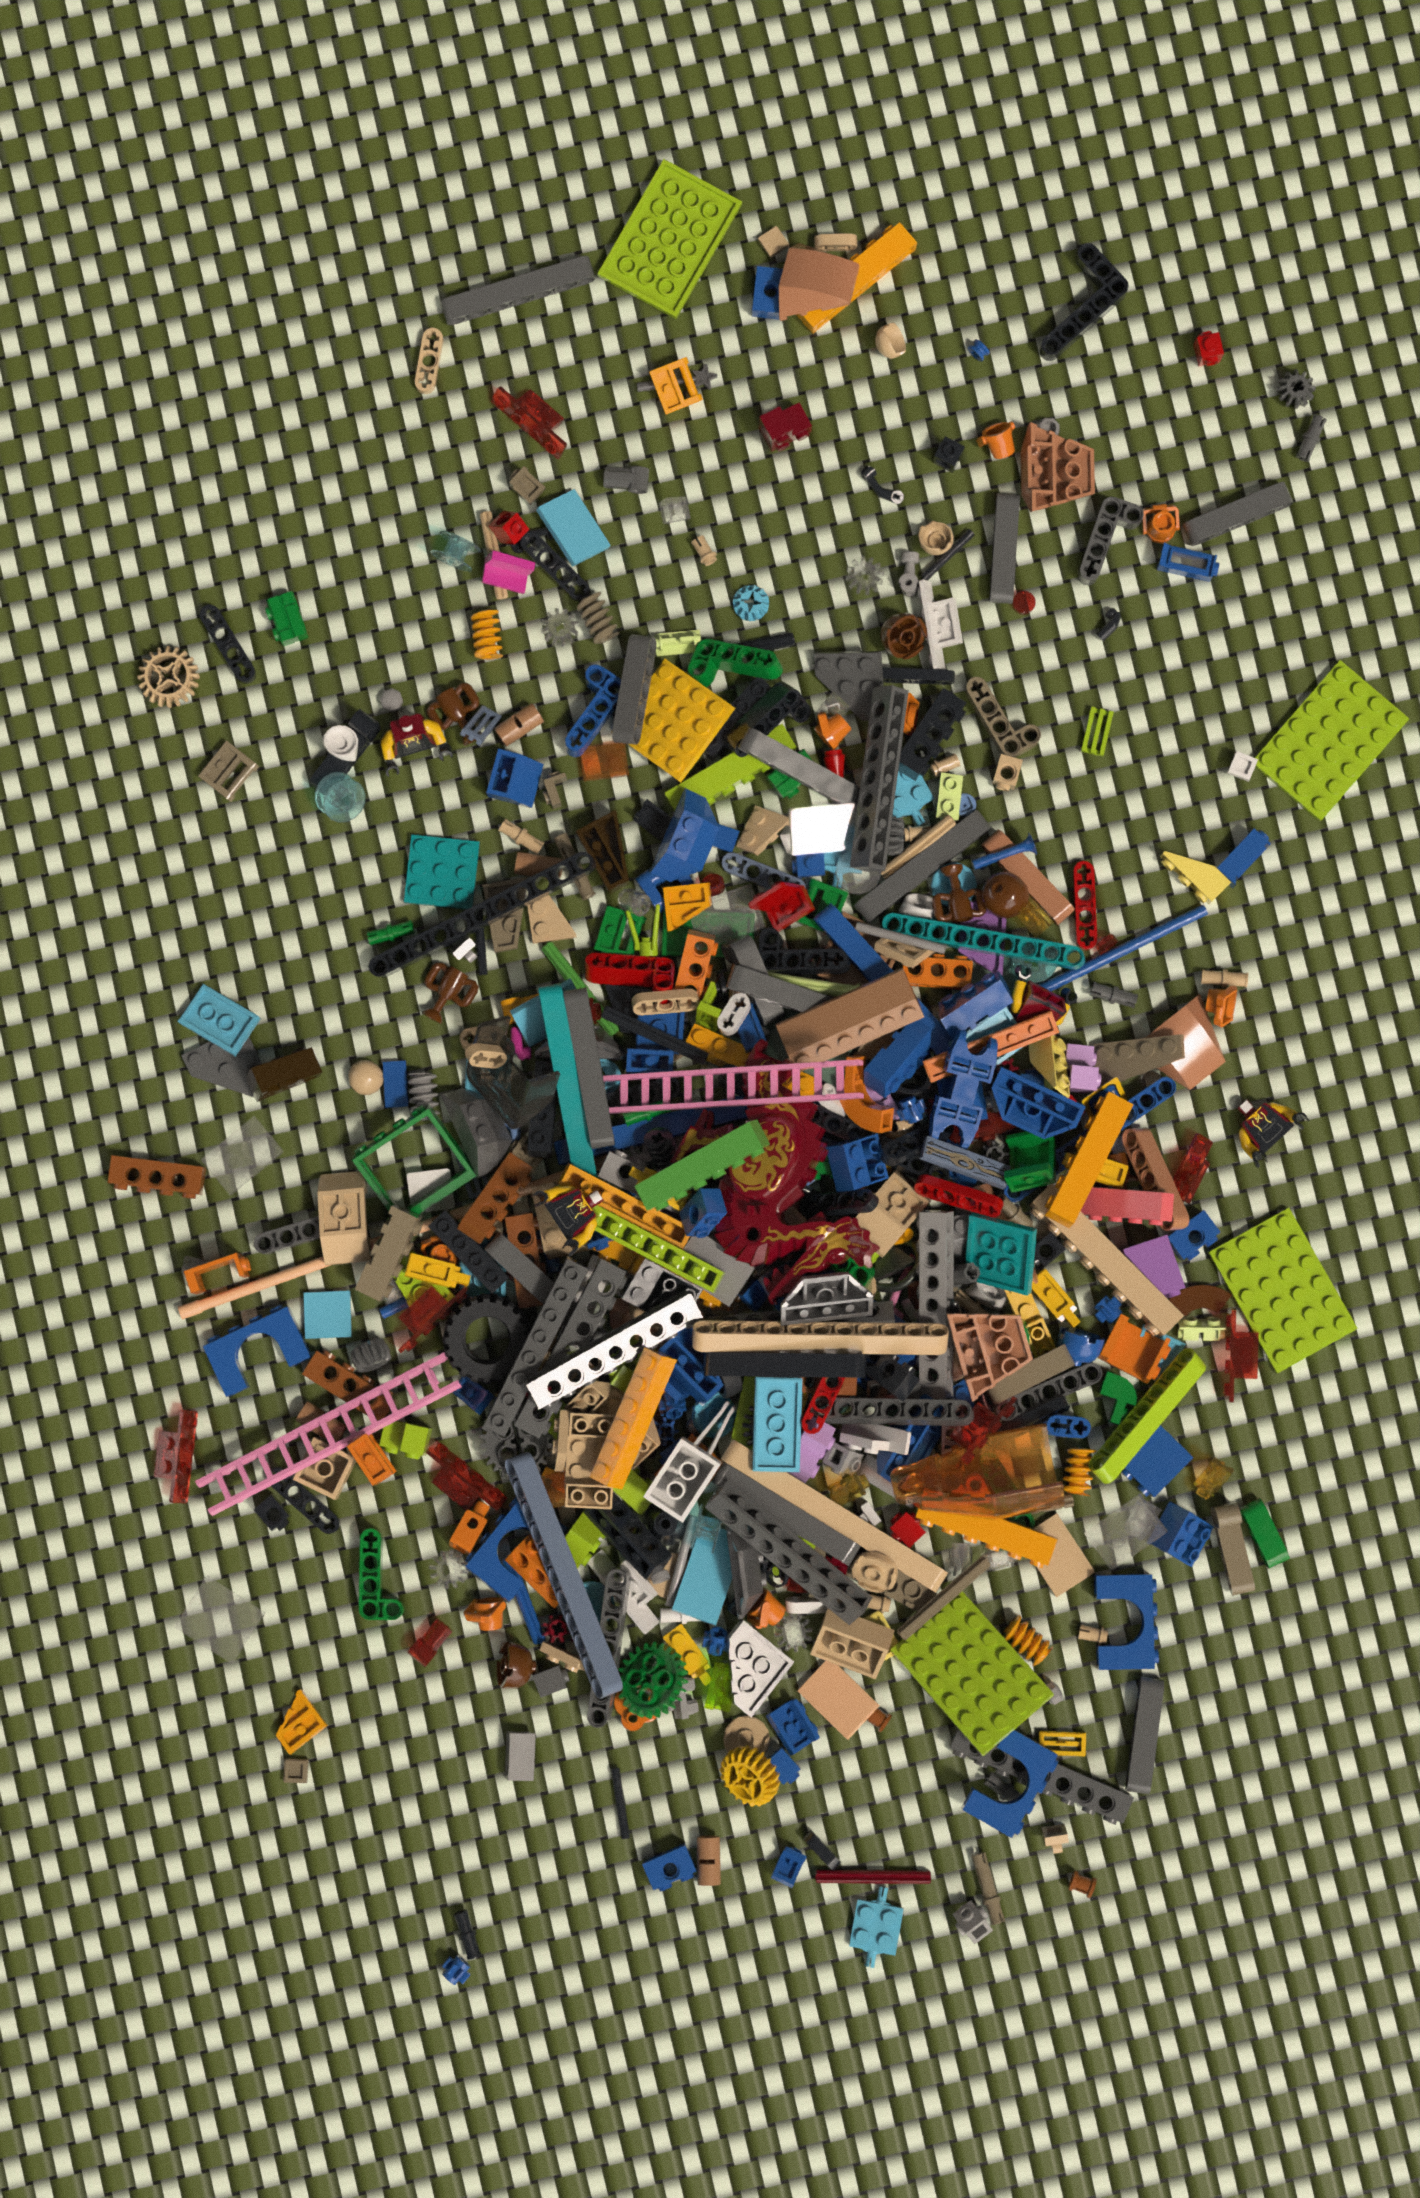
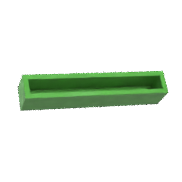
M758 1120L749 1121L635 1185V1188L646 1210L656 1209L658 1212L668 1207V1201L674 1198L678 1201L686 1197L689 1189L694 1188V1190H698L707 1185V1179L713 1177L715 1180L727 1174L725 1169L731 1166L735 1169L745 1164L744 1159L750 1155L753 1159L765 1153L763 1148L770 1145Z

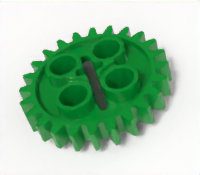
M653 1642L652 1646L645 1643L644 1650L638 1646L636 1647L637 1654L629 1652L630 1661L623 1660L626 1667L619 1668V1671L623 1673L621 1676L623 1687L622 1693L618 1697L624 1701L622 1705L629 1708L631 1713L641 1718L644 1716L649 1719L652 1716L660 1718L661 1712L669 1714V1706L674 1709L676 1708L675 1700L682 1701L679 1693L686 1692L682 1688V1684L689 1682L683 1678V1676L688 1674V1671L683 1669L686 1662L680 1660L682 1655L677 1653L674 1648L668 1647L664 1643L660 1645Z

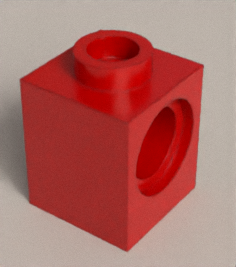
M502 511L488 525L499 542L515 545L529 531V528L519 514L511 511Z

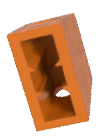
M477 1501L472 1511L467 1509L449 1541V1546L468 1556L473 1551L487 1525L488 1520L484 1517L490 1506ZM469 1522L477 1524L475 1529L468 1527Z

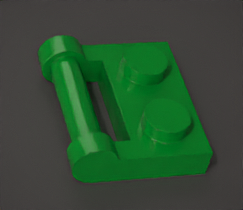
M810 878L807 893L812 903L818 890L824 892L815 916L829 903H832L841 913L848 892ZM808 914L796 921L800 925L825 933L814 919L807 918Z
M607 906L595 944V951L608 954L635 955L632 933H630L626 950L619 949L627 923L626 911ZM631 913L639 938L642 925H645L647 918Z

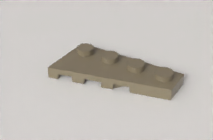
M1184 1035L1094 1044V1052L1097 1054L1095 1067H1099V1073L1101 1074V1084L1097 1089L1115 1077L1120 1082H1123L1131 1077L1147 1073V1071L1184 1059Z
M858 1553L855 1555L852 1562L847 1568L846 1575L851 1578H853L851 1574V1567L856 1557L860 1555ZM899 1570L898 1578L893 1588L881 1592L915 1611H919L937 1595V1592H933Z

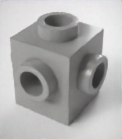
M834 1442L831 1449L827 1451L823 1463L832 1467L831 1471L844 1477L845 1474L854 1476L861 1466V1460L864 1455L855 1449L848 1448L849 1444Z
M972 1901L962 1905L952 1914L957 1920L955 1924L957 1930L962 1936L967 1934L974 1944L993 1931L986 1921L989 1917L981 1905L976 1907Z

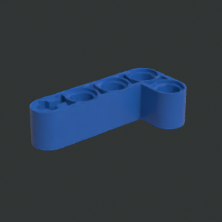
M591 665L585 672V684L596 695L565 738V750L572 757H579L586 751L617 707L619 693L612 694L608 689L610 687H618L620 689L621 679L600 665ZM593 674H598L601 676V679L599 681H592L589 677ZM603 704L607 707V710L599 712L595 707ZM590 722L594 725V728L586 730L582 725ZM580 735L581 738L579 740V746L575 745L574 747H572L571 742L575 744L578 741Z

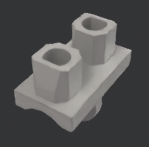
M684 1678L689 1682L682 1684V1688L686 1692L695 1690L694 1678ZM681 1692L679 1696L682 1698V1701H674L676 1708L668 1707V1711H674L675 1719H687L689 1715L699 1711L696 1699L686 1700V1694Z

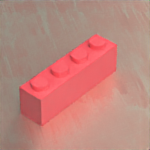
M1092 1187L1081 1212L1084 1215H1088L1089 1220L1102 1221V1216H1106L1108 1221L1122 1222V1218H1129L1128 1223L1142 1224L1144 1219L1149 1220V1225L1163 1226V1221L1172 1222L1174 1194Z

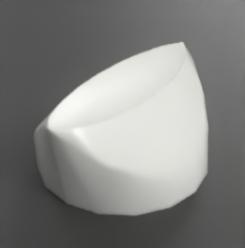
M343 725L333 726L327 730L322 738L325 749L341 760L356 761L358 752L356 733L351 728Z
M908 894L898 911L903 915L937 921L933 912L932 897L924 894Z
M973 1282L965 1290L976 1301L997 1311L1002 1310L1007 1297L1003 1289L978 1282Z

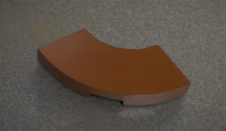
M1196 1285L1180 1290L1181 1294L1171 1297L1169 1301L1185 1317L1191 1311L1199 1308L1209 1309L1218 1313L1232 1295L1215 1286Z

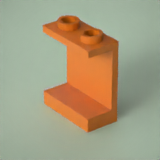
M234 1253L184 1271L190 1292L196 1295L206 1292L200 1274L234 1262L240 1277H250L248 1271L251 1270L248 1258H245L242 1254Z
M1120 1314L1098 1359L1148 1384L1151 1379L1155 1380L1161 1370L1158 1364L1161 1358L1166 1360L1171 1350V1347L1168 1346L1171 1339L1166 1338L1163 1341L1148 1332H1145L1144 1336L1141 1337L1142 1329L1129 1323V1317Z
M366 1433L347 1446L372 1486L378 1485L397 1472L372 1434L368 1435Z

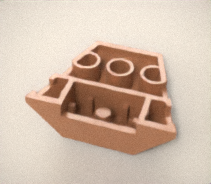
M802 243L790 247L779 283L780 321L787 320V316L807 315L808 311L817 309L825 311L850 305L860 267L859 264Z
M1030 422L1021 448V496L1029 511L1034 512L1095 494L1094 449L1072 439L1067 440L1056 435L1051 430L1046 431L1037 427V424Z
M1200 994L1145 1037L1184 1035L1185 1058L1157 1069L1188 1090L1194 1088L1226 1062Z
M946 1313L955 1352L972 1402L989 1388L995 1387V1384L1012 1375L1033 1360L1020 1315Z

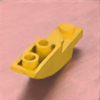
M1004 1290L1013 1315H1020L1029 1327V1347L1034 1359L1055 1349V1344L1043 1317L1040 1315L1032 1294L1030 1293L1027 1296Z

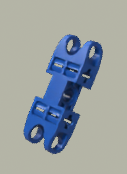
M960 1029L948 1049L943 1071L953 1073L947 1098L939 1095L935 1096L930 1114L929 1136L938 1139L940 1132H943L947 1126L956 1125L959 1130V1136H961L960 1147L967 1149L978 1130L984 1109L973 1105L979 1081L991 1084L997 1062L998 1043L997 1039L989 1038L986 1047L983 1046L979 1053L971 1054L967 1047L968 1042H965L967 1032ZM953 1062L965 1064L966 1067H965V1066H961V1065H957V1064H953ZM973 1067L986 1070V1072L973 1069ZM940 1106L952 1109L953 1111L942 1109ZM961 1112L974 1115V1117L961 1114Z

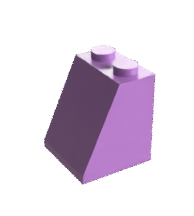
M1168 1235L1120 1250L1166 1298L1180 1295V1289L1186 1288Z

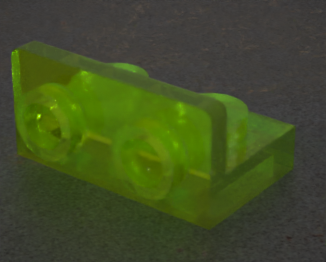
M717 1661L714 1664L704 1708L730 1712L732 1700L729 1663Z

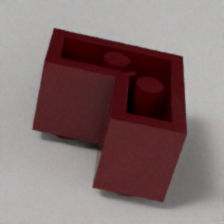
M800 402L783 411L779 406L759 417V430L771 452L775 450L780 452L790 446L789 443L796 439L802 441L809 437V433L812 432V425Z

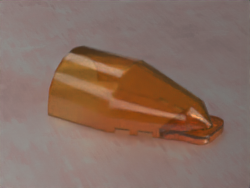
M1046 1423L971 1438V1443L961 1447L957 1444L951 1447L950 1452L943 1455L936 1453L913 1464L896 1467L890 1473L896 1502L899 1504H914L920 1510L998 1520L1065 1507L1063 1483L1056 1480Z

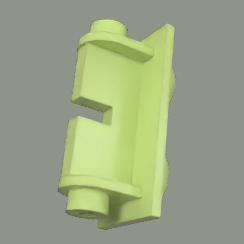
M700 630L654 634L657 643V657L694 653L696 646L701 641Z
M941 772L936 818L941 820L946 815H950L954 820L958 821L963 775Z
M1186 1316L1178 1321L1177 1337L1182 1338V1341H1199V1333H1203V1341H1220V1339L1225 1338L1224 1330H1226L1224 1320L1218 1317L1211 1316L1206 1319H1197L1193 1316Z

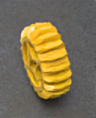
M740 1745L730 1750L723 1758L721 1768L719 1769L722 1773L720 1778L725 1781L723 1786L729 1788V1794L733 1793L736 1800L741 1799L743 1804L749 1803L751 1807L754 1805L760 1807L772 1800L779 1790L778 1787L781 1782L778 1777L780 1774L775 1771L776 1765L771 1764V1758L767 1759L764 1756V1752L759 1753L756 1747L751 1749L749 1745L745 1747Z

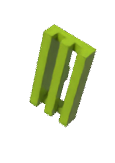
M1091 706L1081 752L1104 756L1114 711H1105V709H1096V707ZM1094 714H1098L1099 716L1096 724L1092 746L1090 749L1087 748V744L1090 736ZM1103 716H1107L1099 751L1096 750Z

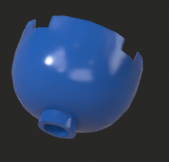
M1060 1327L1057 1345L1058 1347L1063 1344L1066 1345L1076 1364L1075 1366H1081L1082 1363H1090L1100 1355L1105 1338L1100 1339L1099 1335L1080 1329L1068 1332L1069 1327Z

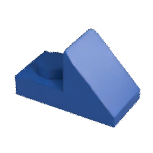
M462 1376L459 1380L462 1387L452 1393L480 1415L494 1396L478 1382H473L470 1378Z

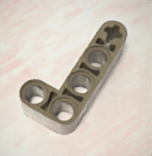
M973 677L968 681L965 688L966 697L1000 755L1004 754L1016 758L1038 744L1041 738V731L1037 726L1029 724L1014 731L985 680L980 677ZM973 685L975 687H981L979 694L977 693V691H971ZM983 704H990L993 707V712L989 714L984 713L981 706ZM1000 723L1004 726L1005 731L997 733L993 730V725ZM1032 732L1035 734L1036 740L1032 742L1027 741L1024 734ZM1012 743L1016 746V751L1009 753L1005 750L1004 745Z
M1063 1344L1033 1359L1012 1375L999 1381L992 1389L989 1388L986 1393L992 1405H996L1076 1364L1066 1345Z
M1237 1502L1210 1507L1231 1595L1255 1591L1254 1579L1240 1526L1242 1517Z

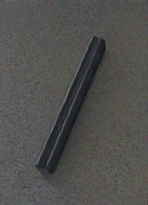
M606 1006L602 1012L601 1017L700 1064H704L708 1058L709 1053L610 1006Z

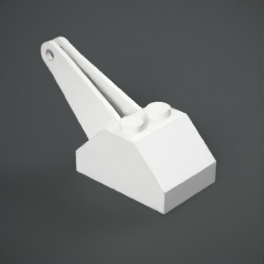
M726 1401L719 1413L694 1443L682 1436L643 1496L682 1523L722 1463L711 1454L730 1416L736 1409L735 1405H733L722 1422L707 1452L698 1447V1445L719 1420L730 1403L729 1401Z

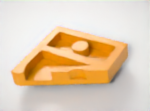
M710 882L663 887L668 931H674L712 906Z
M303 1690L297 1691L296 1698L291 1708L288 1709L283 1724L280 1725L276 1733V1737L289 1754L294 1753L328 1726Z

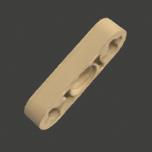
M437 328L427 329L422 337L415 376V385L421 394H430L436 387L444 342L443 335ZM435 334L439 341L434 342L433 351L430 350V340L427 338H431ZM429 355L436 359L435 364L431 367L423 364V359ZM425 372H428V380L431 384H427L426 388H423L419 382L424 381Z
M693 989L638 993L632 998L633 1011L637 1015L689 1012L695 1010L699 1005L698 994ZM663 1000H671L668 1004H660Z

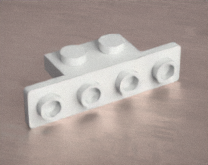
M924 579L919 580L918 595L923 604L921 614L923 621L926 623V641L930 646L931 652L929 654V662L934 669L946 670L942 648L963 643L956 599L949 598L934 602L931 582Z
M842 1424L839 1442L849 1444L848 1448L862 1450L863 1447L865 1448L864 1452L878 1454L879 1450L907 1455L911 1432L880 1424Z
M600 1550L591 1557L587 1563L604 1585L606 1584L608 1573L616 1567L603 1550ZM625 1560L620 1565L627 1567L631 1572L626 1612L639 1629L646 1634L659 1623L657 1617L646 1605L658 1593L648 1580H645ZM615 1572V1581H617L618 1583H623V1575L621 1573ZM613 1595L615 1599L619 1602V1604H621L619 1597Z

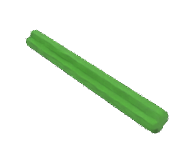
M553 942L545 944L542 951L565 980L571 978L576 989L587 988L592 1015L610 1036L615 1035L620 1028L618 1025L601 1017L604 1010L603 1005Z

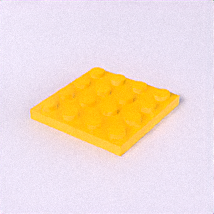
M664 659L651 677L640 741L637 745H628L681 783L735 708L670 661Z

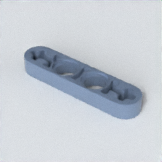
M727 853L722 859V868L726 873L768 890L771 889L768 877L772 874H777L783 882L787 878L789 879L788 883H798L805 886V883L800 878L737 853ZM732 858H735L736 864L741 866L742 861L747 862L743 868V874L738 873L740 868L736 866L729 869L726 860L730 861ZM748 867H758L760 874L756 878H750L746 873Z

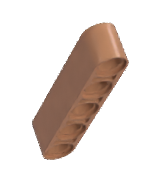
M997 829L981 846L987 854L1015 846V844L1001 830ZM1018 853L996 862L1004 872L1014 873L1028 886L1029 898L1055 925H1060L1075 910L1072 904L1023 853Z
M1145 1127L1126 1129L1122 1134V1143L1143 1190L1174 1194L1172 1222L1163 1221V1226H1159L1165 1231L1185 1229L1189 1224L1188 1212L1151 1131Z

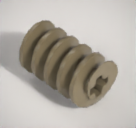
M596 592L583 598L577 606V610L583 612L581 618L587 620L585 626L591 628L589 634L595 636L593 638L594 644L605 643L620 634V632L613 633L617 624H609L613 616H605L609 608H601L605 600H597L601 592Z

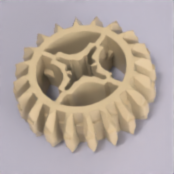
M166 646L163 653L159 647L157 648L158 654L156 656L153 652H149V656L152 658L150 661L146 658L142 660L146 667L139 666V670L144 673L137 676L138 680L144 681L139 684L140 689H146L143 695L145 697L150 696L149 701L151 703L158 700L159 707H162L165 701L168 708L172 707L173 701L177 706H181L180 699L188 702L189 700L186 695L188 693L191 696L195 695L191 687H199V684L193 681L200 679V675L194 673L199 668L197 665H192L194 659L193 657L187 658L188 653L186 651L180 654V649L175 647L171 653L170 646ZM168 660H173V661H175L174 663L172 662V663H171L169 666H167V667H162V666L159 665L160 663H162V662H164V661H168ZM182 664L186 669L185 683L178 678L181 671L179 668ZM153 671L159 675L156 689H153L151 683ZM162 673L172 675L175 681L166 680ZM170 687H176L179 689L178 691L170 694L162 693L163 691L166 692Z

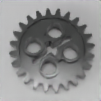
M523 1404L520 1405L513 1421L516 1420ZM537 1411L534 1416L538 1417L540 1411ZM512 1423L509 1427V1435L506 1438H502L498 1433L482 1426L481 1429L486 1434L480 1435L479 1438L485 1440V1443L479 1445V1448L486 1449V1452L481 1457L488 1456L489 1460L486 1465L493 1463L495 1465L493 1472L501 1469V1477H503L507 1472L505 1460L500 1455L501 1450L504 1448L510 1449L512 1457L516 1456L517 1453L516 1445L511 1444V1440L515 1437ZM516 1427L517 1439L522 1440V1443L518 1445L519 1454L524 1453L525 1446H533L535 1449L533 1459L538 1471H540L538 1464H547L544 1456H552L547 1451V1448H552L553 1444L548 1443V1440L552 1439L553 1436L551 1434H541L540 1438H537L531 1434H523L521 1429Z

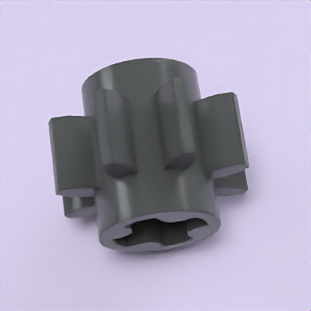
M992 1141L991 1148L987 1146L982 1147L986 1153L981 1156L989 1158L988 1155L992 1153V1150H995L996 1154H1000L996 1161L1006 1164L1002 1159L1009 1156V1154L1003 1153L1004 1144L997 1147L995 1142Z

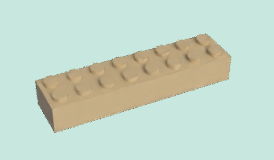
M1050 1184L1029 1204L1032 1208L1030 1210L1031 1214L1039 1221L1043 1219L1048 1224L1046 1229L1055 1236L1059 1235L1065 1241L1062 1245L1071 1254L1076 1252L1081 1257L1079 1262L1087 1270L1092 1269L1097 1274L1095 1278L1104 1287L1108 1285L1113 1290L1111 1293L1113 1297L1115 1296L1121 1303L1125 1302L1130 1307L1128 1312L1135 1319H1142L1146 1323L1144 1328L1152 1336H1164L1184 1315L1081 1211L1070 1228L1044 1216L1048 1209L1044 1206L1049 1196H1054L1057 1188L1054 1187L1055 1185Z

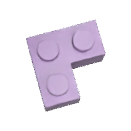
M1065 1044L1070 1092L1086 1094L1097 1091V1087L1101 1084V1074L1099 1073V1067H1093L1097 1060L1094 1046Z
M812 1417L811 1420L805 1422L808 1424V1430L818 1427L819 1424L816 1423L817 1418ZM824 1422L821 1430L816 1434H808L805 1431H801L800 1472L787 1473L803 1483H806L810 1477L814 1478L820 1467L817 1465L818 1460L823 1459L826 1451H829L835 1442V1438L832 1436L836 1428Z

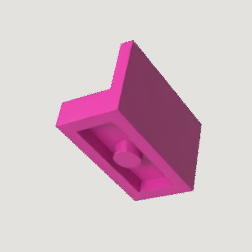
M493 550L485 557L481 583L524 594L527 577L534 571L535 562Z

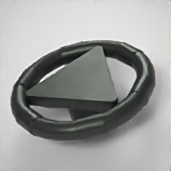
M914 1236L907 1242L912 1247L915 1260L894 1245L883 1258L881 1256L877 1258L874 1275L877 1291L896 1292L906 1288L917 1278L916 1268L919 1262V1253L917 1252L918 1240ZM914 1264L903 1280L893 1284L878 1282L890 1275H899L905 1268Z

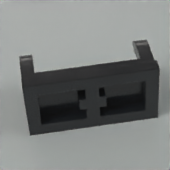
M646 799L641 810L636 812L633 821L662 842L672 817Z

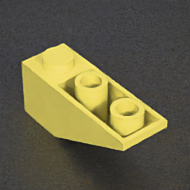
M1167 851L1160 856L1163 859L1161 863L1169 871L1174 870L1179 875L1178 880L1184 886H1190L1195 891L1194 895L1202 903L1207 902L1210 904L1231 883L1213 865Z
M1052 1035L1029 1044L1030 1062L1053 1088L1065 1097H1070V1081L1068 1079V1063L1066 1061V1045L1064 1041Z

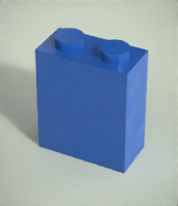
M1160 1425L1121 1473L1129 1481L1133 1478L1139 1484L1137 1489L1144 1496L1150 1495L1155 1497L1193 1457Z

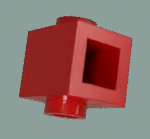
M1203 332L1199 334V337L1196 338L1193 344L1198 366L1216 365L1224 355L1219 332Z
M899 1511L890 1520L892 1525L889 1528L892 1532L889 1535L896 1541L903 1542L908 1548L926 1532L920 1526V1519L916 1518L913 1512L909 1515L906 1511L903 1514Z

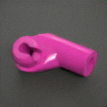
M519 1027L511 1028V1047L517 1058L522 1061L524 1059H531V1048H523L522 1033Z

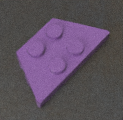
M976 901L970 902L972 909L978 910ZM988 909L982 917H974L969 921L960 923L963 926L1006 933V919L996 917ZM959 932L958 942L962 943L967 938L965 932ZM982 936L978 940V945L981 947L987 946L989 943V937ZM1003 941L1000 945V949L1003 951L1005 948V941ZM958 949V953L968 957V959L992 973L999 971L1003 976L1004 957Z

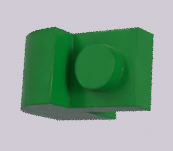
M1108 1371L1105 1372L1098 1394L1115 1399L1108 1422L1119 1425L1120 1421H1123L1127 1416L1128 1408H1125L1126 1404L1136 1405V1391L1126 1378Z

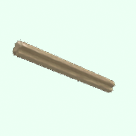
M984 1556L979 1557L897 1629L898 1634L904 1640H907L991 1566L990 1562Z

